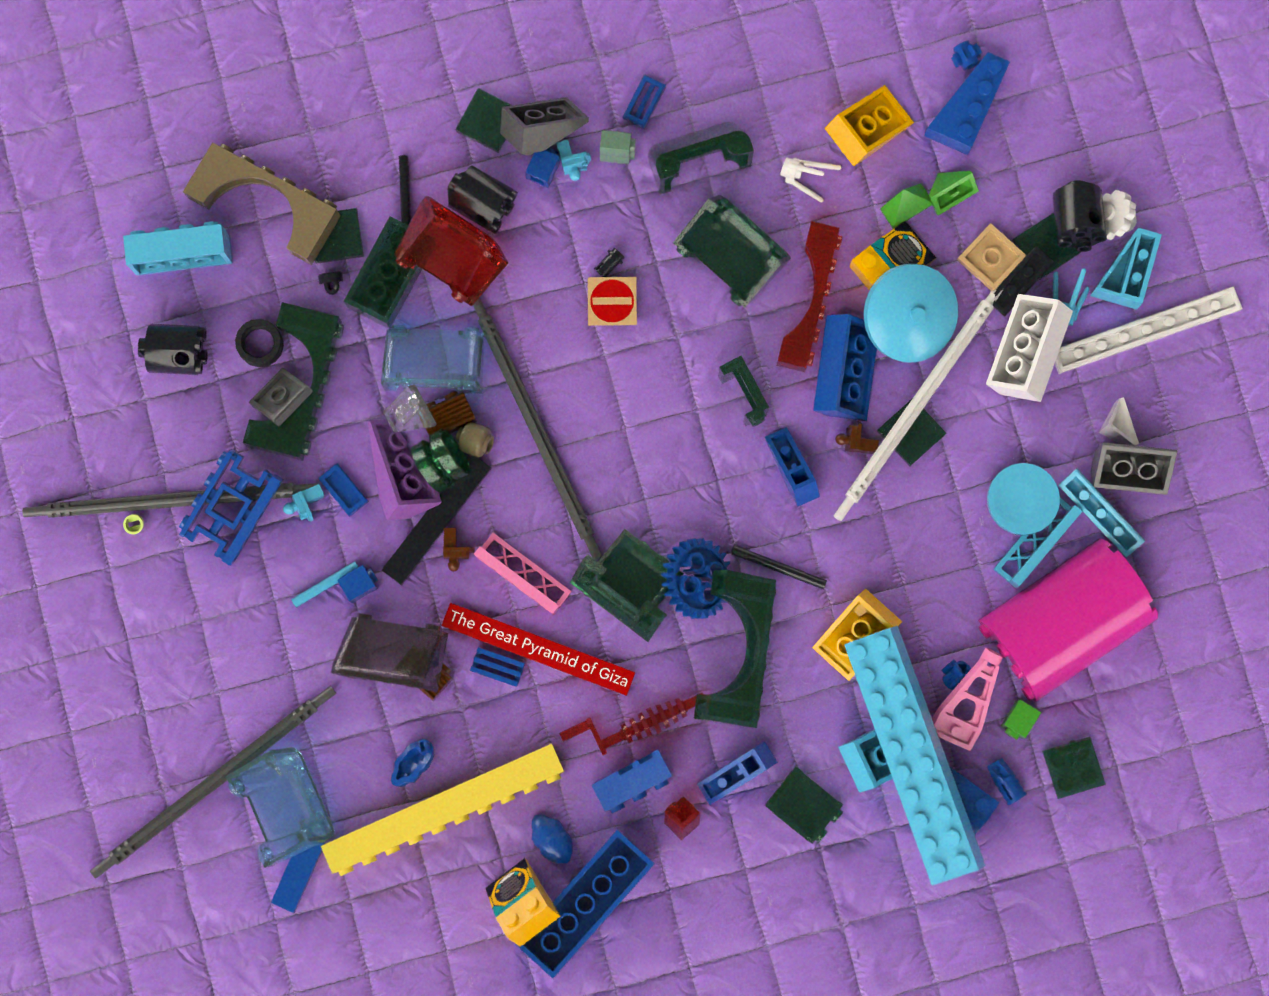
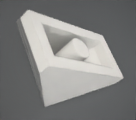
M1124 397L1119 398L1113 404L1099 433L1119 444L1137 446L1139 442Z

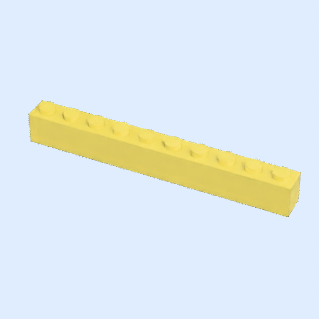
M550 744L326 843L321 848L332 874L339 872L340 876L354 871L353 865L362 862L363 866L377 861L376 855L385 852L388 856L401 850L399 845L407 841L409 845H413L424 840L422 835L431 831L435 835L446 830L445 825L454 821L458 825L470 819L468 814L478 811L480 815L493 809L491 804L501 801V804H505L516 799L514 794L522 790L527 794L539 789L537 784L545 780L548 784L561 779L560 774L564 772V769L553 744Z

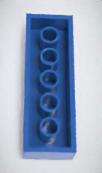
M617 829L552 902L560 917L521 947L517 944L515 945L553 979L655 863Z

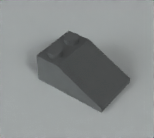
M567 97L502 107L500 134L522 155H532L535 152L545 151L589 122V117Z

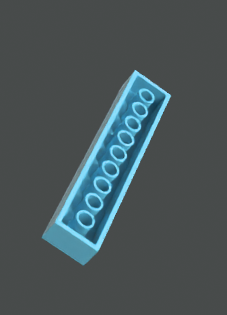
M898 626L844 644L931 885L980 870L986 866Z

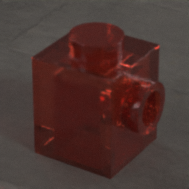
M683 796L677 802H673L667 807L664 824L682 841L700 825L701 813Z

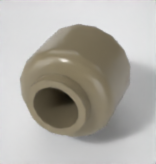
M469 422L464 427H460L456 435L460 451L475 457H482L484 454H488L494 444V436H492L490 428L475 422Z

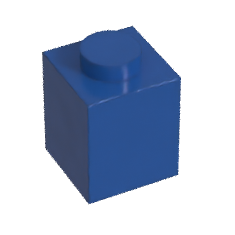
M551 148L535 152L525 172L526 179L549 188L560 164V157L557 155V152Z
M364 565L337 580L351 603L378 589L375 585V582L378 581L375 573L371 568L367 570Z

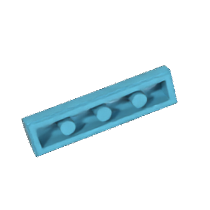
M1078 468L1058 485L1126 558L1145 542V539L1097 488L1093 487V484Z

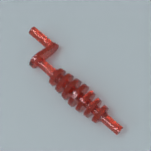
M703 692L685 701L676 698L674 699L676 704L674 706L671 705L670 701L664 702L667 708L665 710L662 709L660 704L655 705L658 712L655 715L651 707L646 709L648 718L645 719L643 713L640 712L637 714L640 722L636 723L632 717L629 719L631 726L627 727L623 723L620 725L621 729L619 732L602 740L590 717L559 734L564 742L585 731L591 730L602 755L607 754L606 748L623 740L631 743L633 742L632 736L636 735L638 740L643 739L642 731H645L647 737L653 736L650 730L651 727H654L657 734L661 733L659 723L662 722L665 729L669 728L668 719L671 718L674 724L679 721L678 714L685 718L687 716L686 712L689 709L706 702V698Z

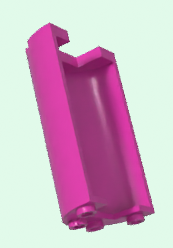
M1102 538L1096 540L978 620L981 624L979 630L986 639L990 637L992 641L997 640L999 644L996 647L1004 658L1008 656L1013 664L1011 669L1019 679L1021 677L1024 679L1021 682L1024 686L1021 690L1029 701L1037 702L1158 619L1157 609L1155 607L1151 609L1149 604L1153 599L1138 574L1119 551L1113 553L1109 549L1112 545Z

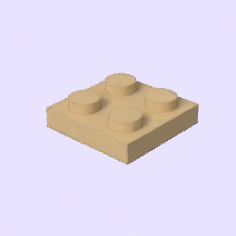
M990 223L957 258V261L989 290L994 291L1027 255Z

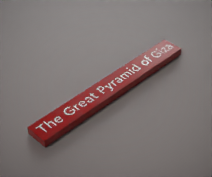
M453 603L449 604L441 625L442 627L625 696L629 692L636 673Z

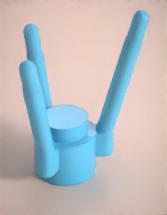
M1085 268L1081 270L1070 303L1062 302L1073 311L1069 326H1073L1074 321L1077 320L1078 313L1090 290L1089 287L1085 288L1075 306L1086 274ZM1055 271L1053 273V299L1058 300V272Z

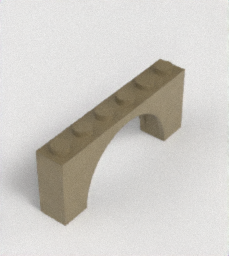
M212 142L183 190L187 198L209 210L219 197L238 186L260 184L276 189L288 199L293 214V230L286 249L291 255L312 265L341 217L336 209L337 205L327 199H324L322 202L315 198L316 194L309 189L303 188V190L295 187L296 184L286 177L280 179L274 176L275 172L268 167L262 166L259 168L254 165L255 162L245 155L239 157L233 154L234 150L227 145L221 144L218 146Z

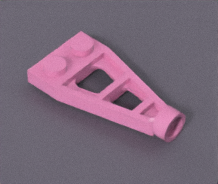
M985 647L979 661L937 708L932 720L939 738L966 750H972L983 729L999 671V664L1003 659L1002 655ZM977 677L986 680L980 696L968 692V688ZM963 699H970L975 703L973 716L968 721L953 714L954 708Z

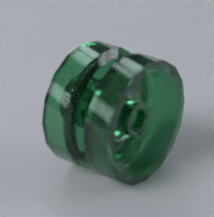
M443 428L431 434L429 442L422 440L411 447L412 457L417 468L428 484L438 492H442L450 487L453 479L459 481L471 473V468L464 452L459 449V445L454 437Z

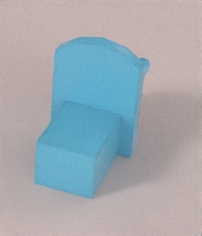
M568 140L557 142L564 174H569L573 181L579 180L581 177L580 171L587 170V166L591 161V155L588 152L572 155Z
M320 484L293 494V502H288L283 507L284 513L293 514L297 511L301 520L307 518L309 522L313 521L308 504L324 498Z

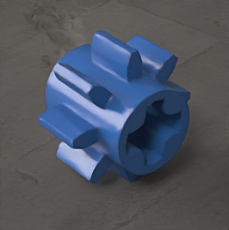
M967 40L953 48L955 53L951 59L956 68L961 66L966 71L980 63L979 57H981L982 51L978 43L972 45Z
M953 659L941 670L945 674L942 677L943 683L947 688L954 690L971 670V667L964 661L956 662Z

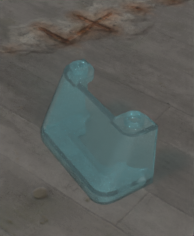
M392 325L391 329L386 330L381 385L385 391H397V387H400V385L403 389H408V387L453 388L457 391H462V386H464L463 389L470 390V393L482 394L485 336L482 332H479V328L466 327L464 331L406 329L404 325Z
M296 748L269 750L226 776L232 794L239 798H248L266 842L259 845L258 858L264 868L272 867L333 837L334 828L306 762Z

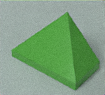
M971 171L938 173L929 197L935 213L940 215L979 192Z
M920 183L903 189L881 207L880 210L892 229L932 206V202L927 191Z

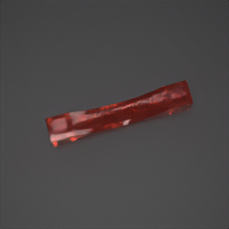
M811 221L804 251L810 261L813 272L814 289L812 302L802 321L793 331L783 337L776 366L805 372L807 366L812 367L815 352H811L813 342H818L820 329L816 328L818 319L823 320L826 306L822 305L823 296H829L832 282H827L829 273L834 274L837 259L833 258L834 250L840 249L843 237L838 235L839 227Z

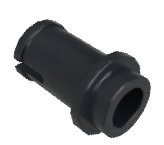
M616 248L608 250L607 256L594 268L600 276L607 277L619 263H623L622 260L625 257Z

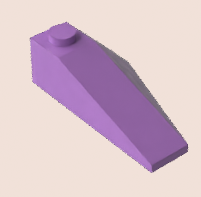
M391 419L369 420L368 428L379 498L386 519H408L440 505L442 501L435 481L430 474L426 475L423 471L419 458L411 454L407 448V441Z

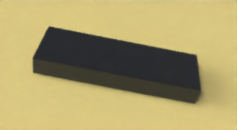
M1035 246L996 289L995 297L1001 291L1002 293L993 302V307L1005 317L1014 307L1018 294L1025 295L1051 267L1054 261Z

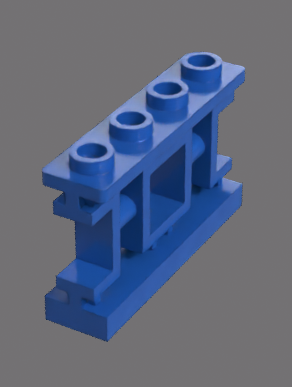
M234 449L229 450L228 453L224 451L216 463L219 465L218 470L215 474L210 473L204 483L207 487L203 495L198 494L191 505L194 508L190 516L185 515L179 525V528L182 529L179 535L186 537L191 542H194L198 534L201 533L220 544L214 556L221 558L229 566L237 559L284 480L276 474L273 475L268 470H264L259 479L242 470L239 466L245 456L238 454ZM231 460L235 461L230 471L240 476L236 486L233 487L226 482H222L220 487L216 489L215 487ZM265 480H267L268 484L251 510L249 507L254 499L243 493L249 482L260 488ZM224 491L245 502L234 521L214 510ZM206 502H208L209 505L204 513L215 518L211 528L207 529L198 524L191 531L190 529ZM240 522L243 523V526L226 552L224 549L229 541L218 535L224 524L235 530Z

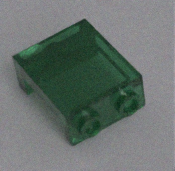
M742 356L720 366L718 377L723 384L736 378L753 410L745 414L744 425L748 426L751 424L754 427L764 422L769 406Z
M796 766L764 805L810 844H813L814 841L819 843L828 832L825 827L830 821L835 823L843 813L840 809L843 804L827 793Z

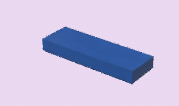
M304 833L301 834L273 896L272 904L295 913L322 853L321 846L326 843Z

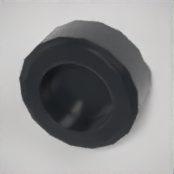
M341 271L323 273L318 276L319 284H324L325 291L328 294L334 295L338 292L339 282L343 281Z

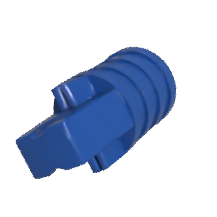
M1002 758L987 766L996 787H998L1008 806L1027 795L1020 781L1016 778L1015 773Z

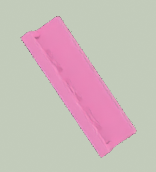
M494 533L474 553L475 557L553 615H555L572 592ZM495 540L502 545L504 556L494 557L486 550ZM506 549L510 551L512 555H506ZM518 557L522 560L523 571H512L508 568L507 559ZM525 563L532 569L526 570ZM538 572L542 575L543 585L532 586L528 583L527 573ZM519 574H524V579ZM545 578L552 584L546 585ZM558 587L564 594L555 603L547 597L546 588ZM538 589H543L544 594L540 592Z

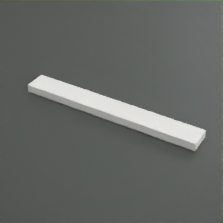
M1233 286L1062 346L1059 349L1055 366L1058 374L1241 311L1242 306Z

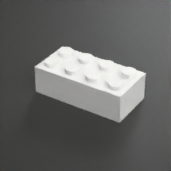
M1018 294L986 385L1000 395L1041 402L1073 311L1057 299Z

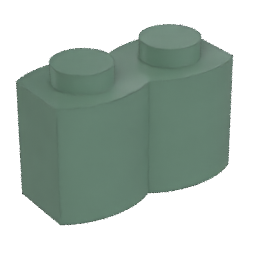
M602 130L600 161L629 164L630 160H634L636 139L631 138L632 133Z

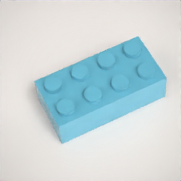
M205 222L203 226L194 227V225L190 224L181 225L179 229L174 230L162 227L156 228L155 232L150 233L138 230L130 232V235L123 236L126 265L135 275L233 264L230 235L222 224H218V222Z

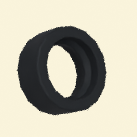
M254 319L244 323L237 331L235 338L236 350L240 357L249 365L255 367H267L275 363L281 356L284 347L283 337L277 327L263 319ZM257 329L266 330L273 337V348L264 357L252 356L245 347L246 337L250 332Z

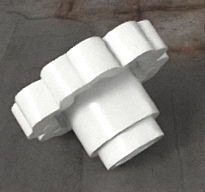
M1115 190L1111 195L1108 193L1104 194L1102 198L1107 239L1112 240L1115 235L1121 237L1125 232L1133 230L1137 222L1135 216L1136 204L1131 201V196L1123 191Z

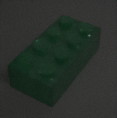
M390 216L344 299L346 307L390 329L435 247L434 239Z

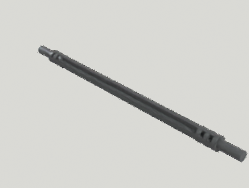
M476 294L470 297V301L479 317L478 323L573 524L581 540L584 539L593 560L596 561L603 556L593 537L595 533L492 316L487 314L479 295Z
M282 483L272 499L292 498L293 494L318 485V483L300 485ZM262 485L260 488L257 486H247L243 493L253 498V501L258 500L266 485ZM205 490L47 503V506L25 507L22 512L23 517L48 516V518L183 507L191 506L198 494L203 495ZM224 491L217 504L243 501Z
M329 686L314 699H308L109 853L105 860L90 870L92 876L98 878L114 864L119 865L318 711V707L336 694L332 686Z

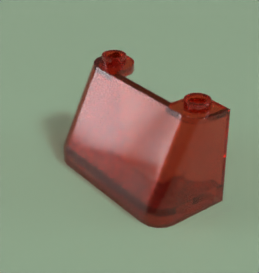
M426 196L419 204L395 251L397 257L395 260L400 266L407 269L408 267L415 268L417 265L449 285L452 290L451 296L459 303L464 301L470 306L478 300L508 264L500 246L491 236L429 196Z

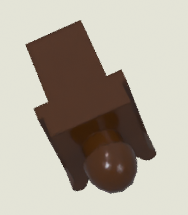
M855 421L853 425H849V428L846 429V435L840 433L835 438L836 443L842 446L845 445V451L874 454L879 445V440L861 438V421Z
M444 528L443 558L449 559L448 568L455 572L460 567L459 559H469V553H474L475 548L457 547V529Z

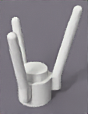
M786 157L780 174L786 177L785 183L794 185L821 203L824 202L822 197L796 181L795 178L800 179L803 172L820 176L824 175L823 171L809 167L841 170L842 167L829 163Z

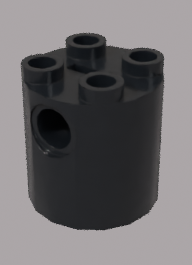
M473 165L462 173H456L447 188L449 208L494 234L499 231L503 223L501 221L503 216L508 217L515 205L513 202L518 194L513 188Z
M1075 180L1058 188L1053 193L1058 247L1077 248L1078 252H1087L1092 249L1091 246L1107 240L1102 190L1098 185Z
M149 324L145 338H139L138 356L145 359V367L148 373L202 374L203 365L207 364L208 359L207 350H203V342H206L207 330L205 327Z

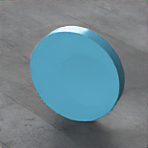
M1019 463L1006 467L995 476L988 489L987 505L991 517L1002 529L1016 535H1031L1040 532L1054 520L1059 510L1060 494L1056 482L1047 471L1033 464Z

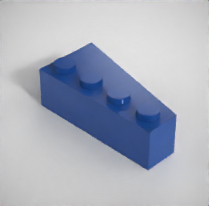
M988 52L927 127L924 136L968 155L1010 61Z

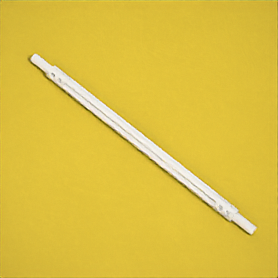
M997 290L991 291L987 298L979 303L845 494V500L833 515L837 520L842 521L853 504L858 503L994 309L993 302L999 298L1002 291L996 297L994 293Z

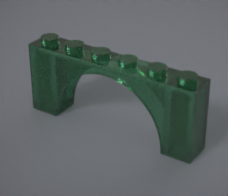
M282 302L276 327L280 331L297 338L307 348L313 364V380L311 385L313 392L280 426H277L271 420L257 421L249 419L243 439V444L246 447L303 461L305 455H309L312 444L309 441L310 434L315 432L318 424V418L315 416L317 409H321L324 402L323 387L328 385L331 377V371H328L330 362H334L337 355L336 340L342 337L344 325L341 324L342 321L339 316Z
M730 570L713 571L710 595L726 601L739 615L746 634V655L740 672L727 687L712 694H697L694 719L739 727L757 728L760 718L759 709L763 694L767 648L770 642V625L773 619L772 610L776 595V580Z

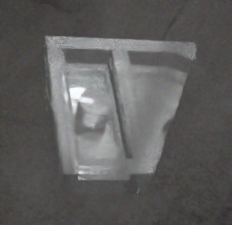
M416 385L407 386L383 411L393 432L429 428L437 425Z

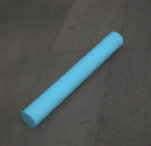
M354 561L292 598L293 604L297 608L337 584L339 578L352 572L359 566Z

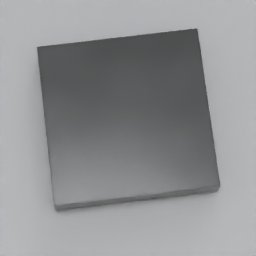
M281 368L249 403L274 424L280 426L313 391L290 372Z

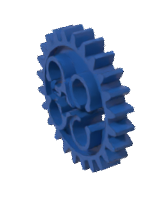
M693 538L681 541L679 546L672 548L674 554H667L670 563H663V566L668 569L666 573H661V576L667 578V581L662 584L663 587H668V591L664 595L672 597L669 605H677L675 611L683 612V617L704 619L708 618V616H715L716 610H723L721 603H728L725 594H732L728 585L734 584V581L728 579V576L733 574V571L727 570V566L731 562H724L723 559L726 553H718L720 546H713V541L711 540L705 541L704 538ZM681 567H691L690 569L683 570L684 574L687 575L676 576ZM709 582H719L715 590H705L706 588L713 587Z

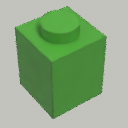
M1021 699L1016 700L1001 724L1006 729L1004 733L1015 740L1019 737L1021 739L1026 738L1041 712Z

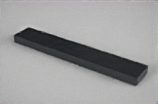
M470 455L440 493L441 504L427 510L383 567L382 571L402 586L443 533L444 528L450 524L489 473L491 467L478 457Z

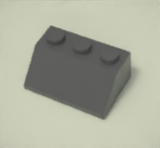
M1102 442L1095 450L1090 473L1093 487L1167 495L1177 457V450Z

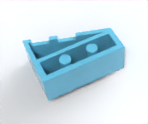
M1137 228L1090 296L1137 310L1143 304L1162 234Z

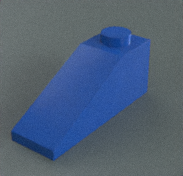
M783 428L765 436L768 447L797 507L819 498L816 479L788 428Z
M764 741L699 782L697 786L709 805L778 762Z

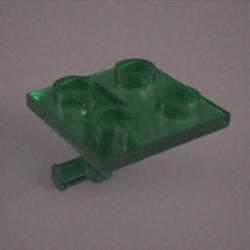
M1090 737L1077 741L1071 740L1067 744L1042 751L1057 799L1106 785Z

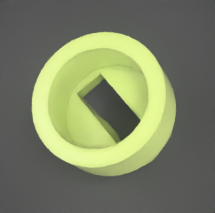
M131 514L125 518L123 527L127 533L137 534L142 531L144 520L137 514ZM140 521L139 525L129 527V522Z

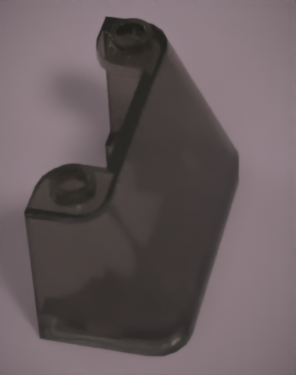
M357 613V617H352L332 663L331 674L438 692L448 633L440 631L441 626L426 624L425 628L372 620V615Z

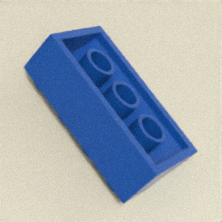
M850 314L826 316L813 411L832 417L867 421L877 348L868 337L863 319Z

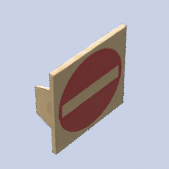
M588 277V326L637 325L636 277Z

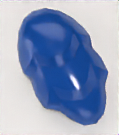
M421 739L405 748L404 752L395 761L391 778L394 786L403 787L409 783H415L421 774L428 770L435 754L432 742L427 739Z
M542 814L535 815L531 821V839L534 845L547 860L558 864L568 863L573 853V843L569 833L565 831L558 819H552Z

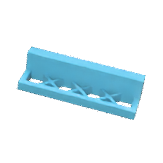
M1060 498V506L1067 513L1062 519H1054L1048 525L1049 534L1047 537L1036 538L1035 533L1032 534V538L1026 539L1028 535H1022L993 570L1013 587L1018 588L1082 513L1081 509L1076 505L1071 507ZM1058 522L1057 525L1053 528L1052 523ZM1036 541H1042V543L1037 547ZM1023 542H1033L1034 552L1031 556L1020 557L1019 546ZM1016 551L1017 557H1011L1012 554ZM1017 560L1018 571L1013 577L1001 569L1007 561ZM1021 560H1026V562L1021 566Z

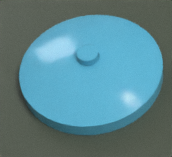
M903 264L886 271L871 287L864 306V324L873 345L887 357L902 362H919L936 355L951 339L958 320V302L949 281L937 270L920 264Z

